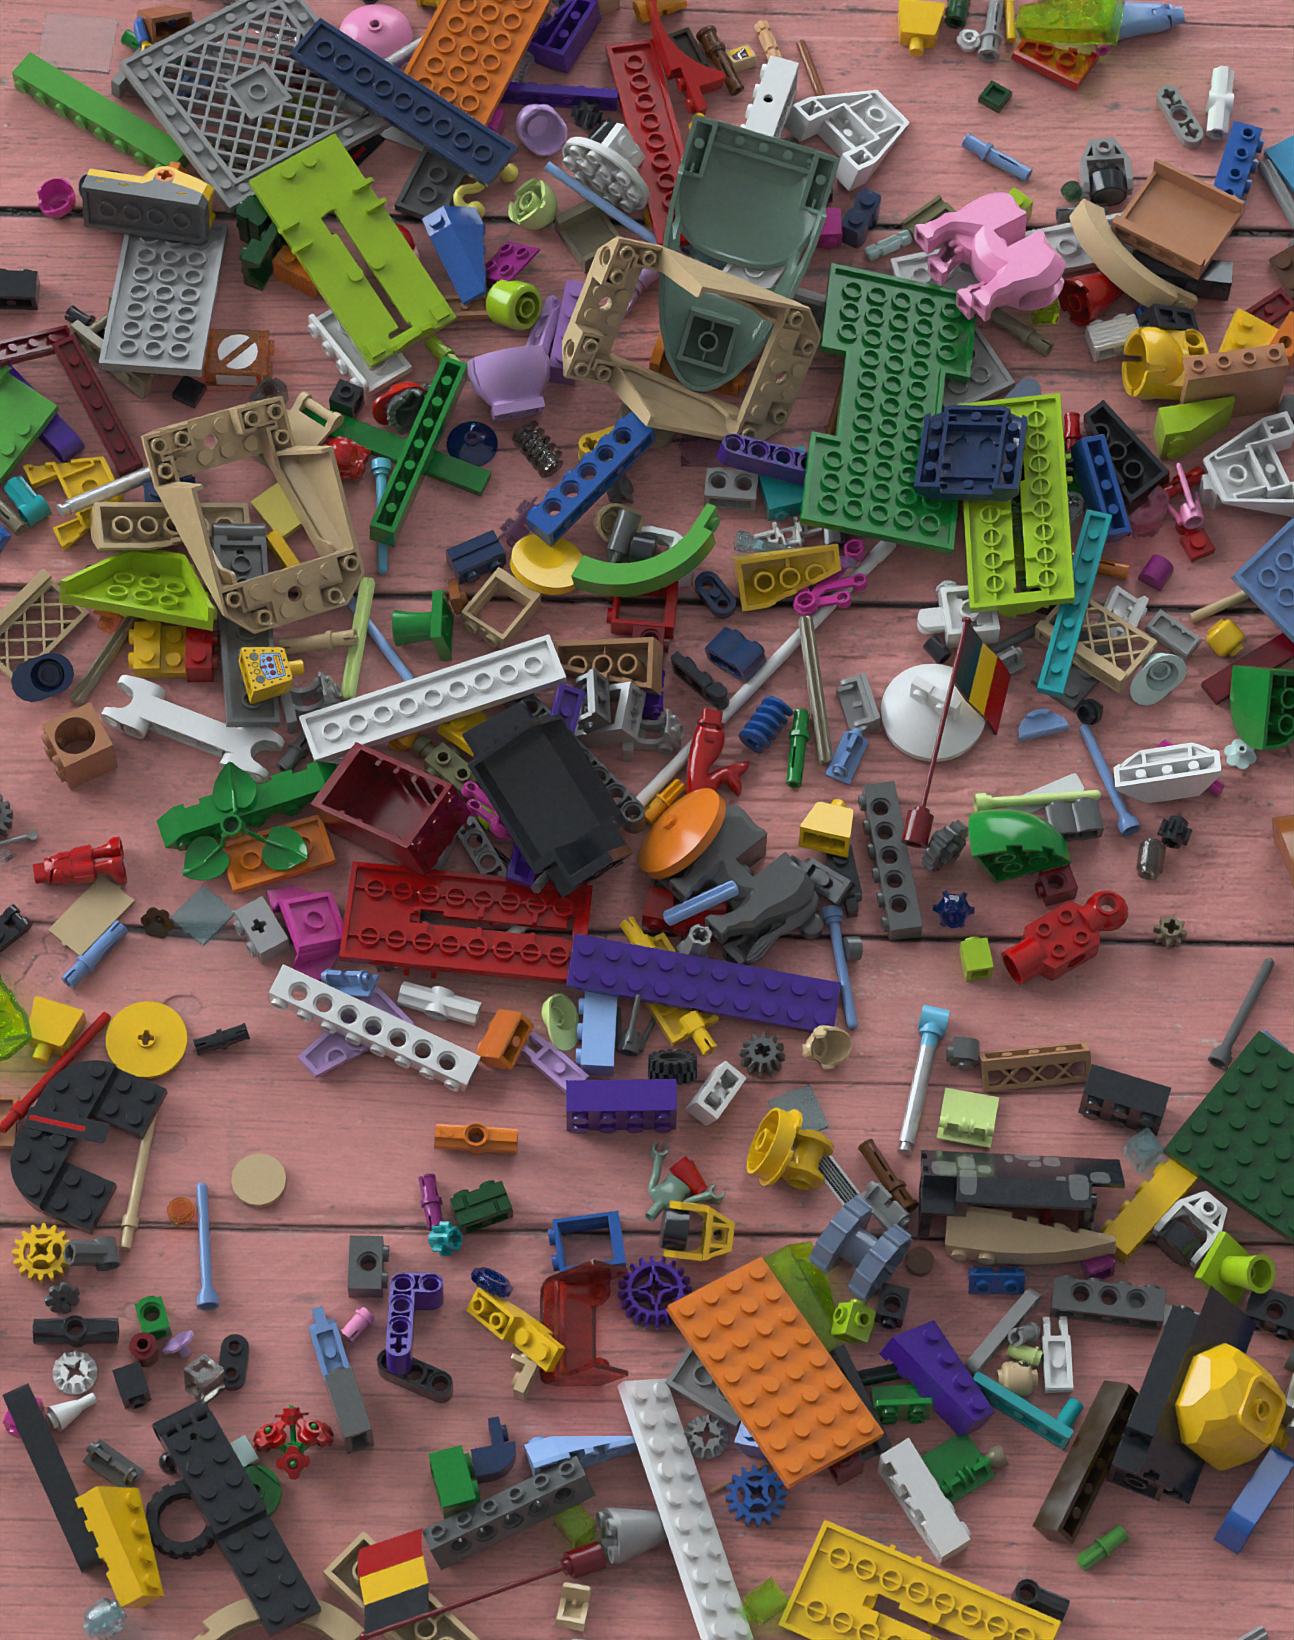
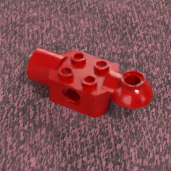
M1102 890L1088 898L1084 906L1068 901L1025 926L1022 941L1001 954L1004 966L1012 979L1019 985L1038 975L1054 981L1095 957L1100 945L1099 932L1114 931L1126 923L1128 906L1125 899L1113 891ZM1101 906H1110L1113 911H1104Z

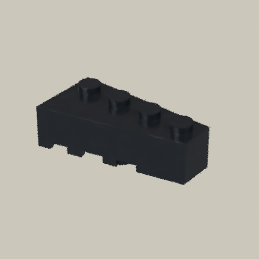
M1104 400L1084 414V429L1088 437L1105 435L1123 502L1129 514H1131L1155 496L1158 487L1169 483L1170 471Z

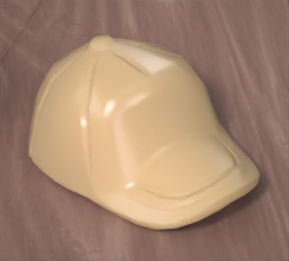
M619 503L605 505L594 516V530L599 537L609 542L619 509H623L642 516L637 532L641 533L643 526L642 513Z

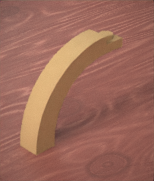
M1082 199L1070 215L1073 231L1090 259L1114 284L1147 308L1153 304L1192 309L1197 303L1196 295L1163 280L1143 266L1117 239L1107 221L1104 208Z
M248 1598L222 1608L203 1621L204 1628L208 1633L205 1635L201 1633L193 1640H228L241 1632L263 1625ZM319 1599L317 1601L321 1606V1612L294 1625L312 1631L326 1640H360L359 1635L361 1632H364V1629L345 1612Z

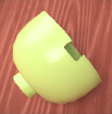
M531 179L517 189L515 192L517 198L514 203L510 201L508 207V215L513 222L527 230H539L554 220L558 200L554 190L542 180Z

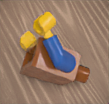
M164 5L138 10L133 29L138 44L142 46V51L153 45L150 42H159L194 24L195 21L192 18V11Z

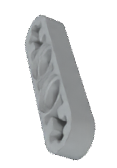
M469 816L467 823L470 830L466 832L462 825L457 835L480 874L496 875L498 873L499 876L506 877L507 869L476 818ZM473 836L483 838L482 844L477 848H472L468 845L470 838ZM487 857H492L496 860L495 866L491 869H484L481 866L482 861Z
M1031 1287L1024 1292L968 1359L964 1366L969 1373L975 1376L977 1371H982L1008 1340L1009 1331L1019 1327L1037 1305L1042 1295Z

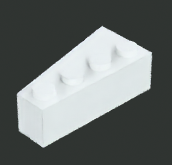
M907 1438L880 1455L877 1472L939 1564L941 1565L968 1548L971 1540L970 1530L963 1521L960 1522L957 1518L952 1503L943 1495L938 1483L929 1472L911 1440Z

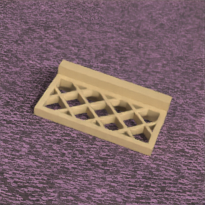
M42 569L0 611V638L5 634V639H0V644H5L6 656H0V671L10 680L13 674L9 670L10 661H27L38 657L27 656V644L43 643V652L40 655L51 653L89 616V611L84 607L63 603H44V595L50 589H53L58 595L60 594V586L51 579V575L45 569ZM60 608V620L45 621L44 609ZM63 608H74L80 615L75 620H63ZM29 609H41L42 621H26V612ZM60 625L61 634L57 638H45V626ZM23 626L24 638L8 639V630L11 627ZM26 626H42V638H27ZM8 644H24V656H9Z
M1090 598L1088 605L1090 608L1087 609L1085 616L1086 625H1083L1081 630L1088 632L1089 641L1078 642L1073 664L1120 694L1126 687L1128 679L1157 646V641ZM1060 604L1056 605L1045 620L1041 619L1035 626V639L1046 647L1049 646L1054 629L1051 623L1057 618ZM1099 613L1104 617V622L1090 624L1088 614ZM1121 627L1125 630L1126 636L1111 638L1109 628ZM1106 628L1107 638L1092 639L1091 630ZM1141 640L1148 644L1144 650L1132 651L1131 641ZM1127 642L1129 652L1114 654L1112 644ZM1109 644V655L1100 656L1095 653L1094 646ZM1130 658L1131 666L1125 672L1116 666L1115 660Z

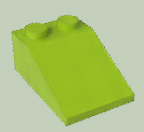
M1234 396L1159 408L1153 431L1159 458L1174 460L1185 456L1228 427L1235 403Z

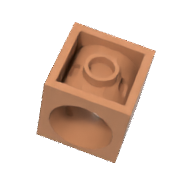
M91 702L42 724L44 734L41 735V739L45 745V753L50 761L53 760L61 783L66 781L69 789L118 768L113 744ZM77 740H86L93 743L88 750L79 754H69L63 751L69 743Z

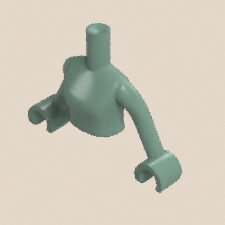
M655 1142L650 1151V1157L654 1161L648 1185V1194L655 1203L645 1216L652 1222L664 1208H670V1200L682 1202L690 1193L689 1187L672 1174H667L664 1181L657 1185L661 1176L662 1162L668 1153V1149L663 1153L656 1151L659 1142ZM713 1184L709 1191L689 1197L683 1202L700 1203L708 1200L709 1203L717 1205L722 1202L725 1192L719 1196L714 1195L713 1191L716 1185Z

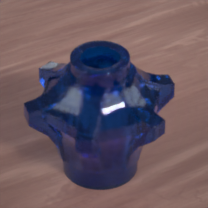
M947 890L943 891V898L938 904L933 905L932 911L938 913L941 918L940 925L943 927L947 925L950 928L964 927L965 919L975 913V907H971L966 900L967 893L963 891L961 894H949Z

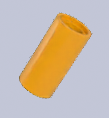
M657 0L659 17L687 7L686 0ZM633 1V11L638 22L641 25L650 22L646 1Z

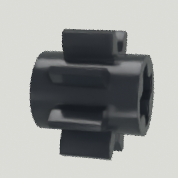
M582 99L580 103L573 105L571 117H574L575 125L583 129H593L594 125L600 124L603 112L599 111V104L592 100Z
M1174 815L1170 816L1169 821L1167 819L1162 820L1157 835L1162 836L1161 842L1165 846L1178 849L1181 844L1187 845L1192 829L1187 828L1189 823L1186 819Z

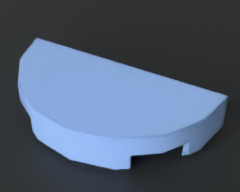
M1037 709L1028 713L1021 721L1018 728V742L1069 731L1070 726L1063 716L1060 717L1058 714L1050 712L1051 710Z

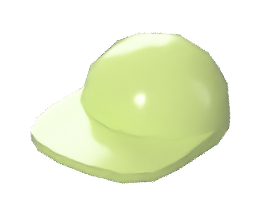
M554 994L543 1003L541 1015L544 1024L548 1028L549 1037L554 1047L560 1051H568L578 1041V1013L574 1003L566 995Z

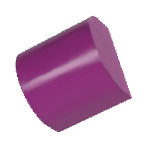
M1152 555L1139 574L1138 580L1161 591L1172 575L1174 567L1165 557Z
M1111 1254L1081 1260V1268L1086 1280L1089 1278L1105 1280L1114 1276L1115 1261Z

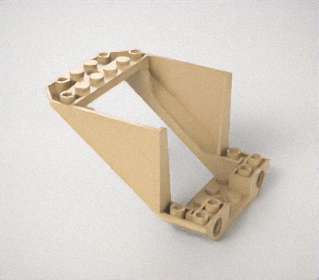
M617 236L597 249L562 340L563 376L569 379L609 386L647 427L722 441L727 434L731 433L764 441L785 428L822 335L808 306L661 245ZM642 269L662 272L695 297L701 298L704 292L717 294L750 308L765 321L775 323L741 408L706 393L693 391L678 381L610 353ZM608 297L606 305L599 307L600 300ZM784 371V376L780 380L775 381L776 375Z
M283 396L245 403L159 428L141 436L154 488L222 616L247 631L256 634L348 605L364 574V568L333 446H295ZM208 434H212L215 438V445L211 449L205 445V438ZM262 453L320 557L237 583L235 573L222 567L211 547L197 494L198 490L203 489L202 484L180 482L179 478ZM292 586L298 590V597L294 601H291L288 597V591Z

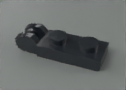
M678 651L671 656L673 672L703 699L718 708V710H725L729 706L727 688L721 682H714L713 678L706 671L701 672L690 657H684Z

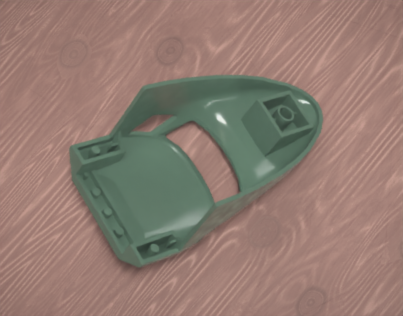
M694 115L672 193L663 247L679 253L680 234H682L698 251L729 264L759 270H770L787 265L778 285L766 289L792 300L808 268L827 216L826 205L840 158L720 120ZM675 207V220L673 223V212ZM808 245V249L799 263L800 255ZM660 272L658 299L660 331L666 357L675 376L687 388L700 392L716 389L732 380L759 354L768 342L775 323L767 322L750 308L717 294L704 292L701 298L695 297Z

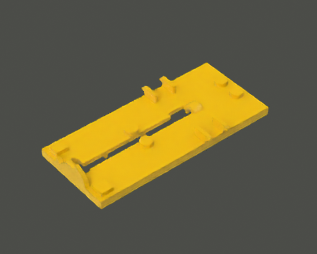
M824 1519L778 1624L780 1627L809 1640H941L874 1611L878 1595L900 1603L899 1610L969 1640H1055L1062 1622L924 1563L921 1556L917 1555L915 1559L896 1551V1546L893 1544L887 1547Z

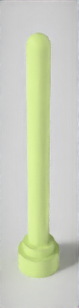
M1098 790L1006 797H992L991 795H986V793H975L974 809L975 812L1001 807L1050 804L1054 801L1068 803L1075 802L1083 797H1088L1090 800H1099L1101 793Z

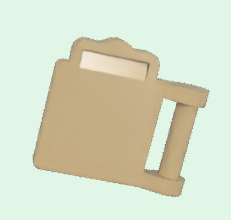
M302 392L298 396L290 411L286 409L295 446H320L344 421L343 415L338 412L333 413L320 405L307 392ZM308 408L327 420L325 427L301 411Z

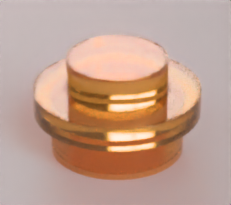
M185 1197L174 1198L167 1206V1215L175 1224L188 1223L195 1213L193 1203Z

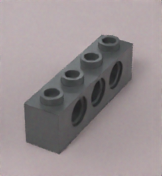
M1068 1274L1061 1275L1060 1277L1055 1276L1052 1287L1050 1317L1060 1318V1316H1067V1319L1161 1330L1164 1322L1166 1290L1151 1284L1139 1287L1132 1286L1131 1283L1126 1281H1118L1114 1284L1106 1283L1100 1278L1081 1280ZM1082 1293L1087 1297V1300L1084 1302L1077 1301L1073 1295ZM1109 1296L1113 1298L1115 1304L1106 1305L1102 1302L1101 1298ZM1138 1300L1142 1303L1143 1307L1133 1308L1129 1301Z

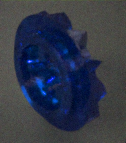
M481 1267L474 1268L471 1273V1280L476 1283L477 1287L491 1293L493 1296L497 1295L500 1298L509 1297L513 1291L509 1280L495 1270Z

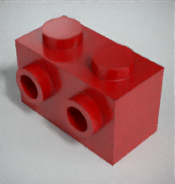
M186 626L185 671L187 682H214V670H218L219 666L218 654H214L215 646H219L218 631H214V628L213 631Z

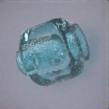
M102 1598L84 1611L86 1622L82 1626L90 1638L96 1636L99 1640H108L124 1628V1619L127 1616L123 1608H120L116 1599Z

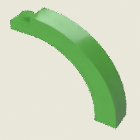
M707 503L689 532L673 547L655 557L632 563H609L584 555L571 575L575 588L602 596L627 597L653 592L680 580L695 569L716 545L713 532L717 530L720 524L717 507Z

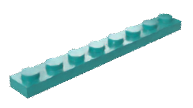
M1092 510L1086 511L1073 557L1076 602L1060 604L1038 682L1037 693L1063 698L1112 522L1111 514Z

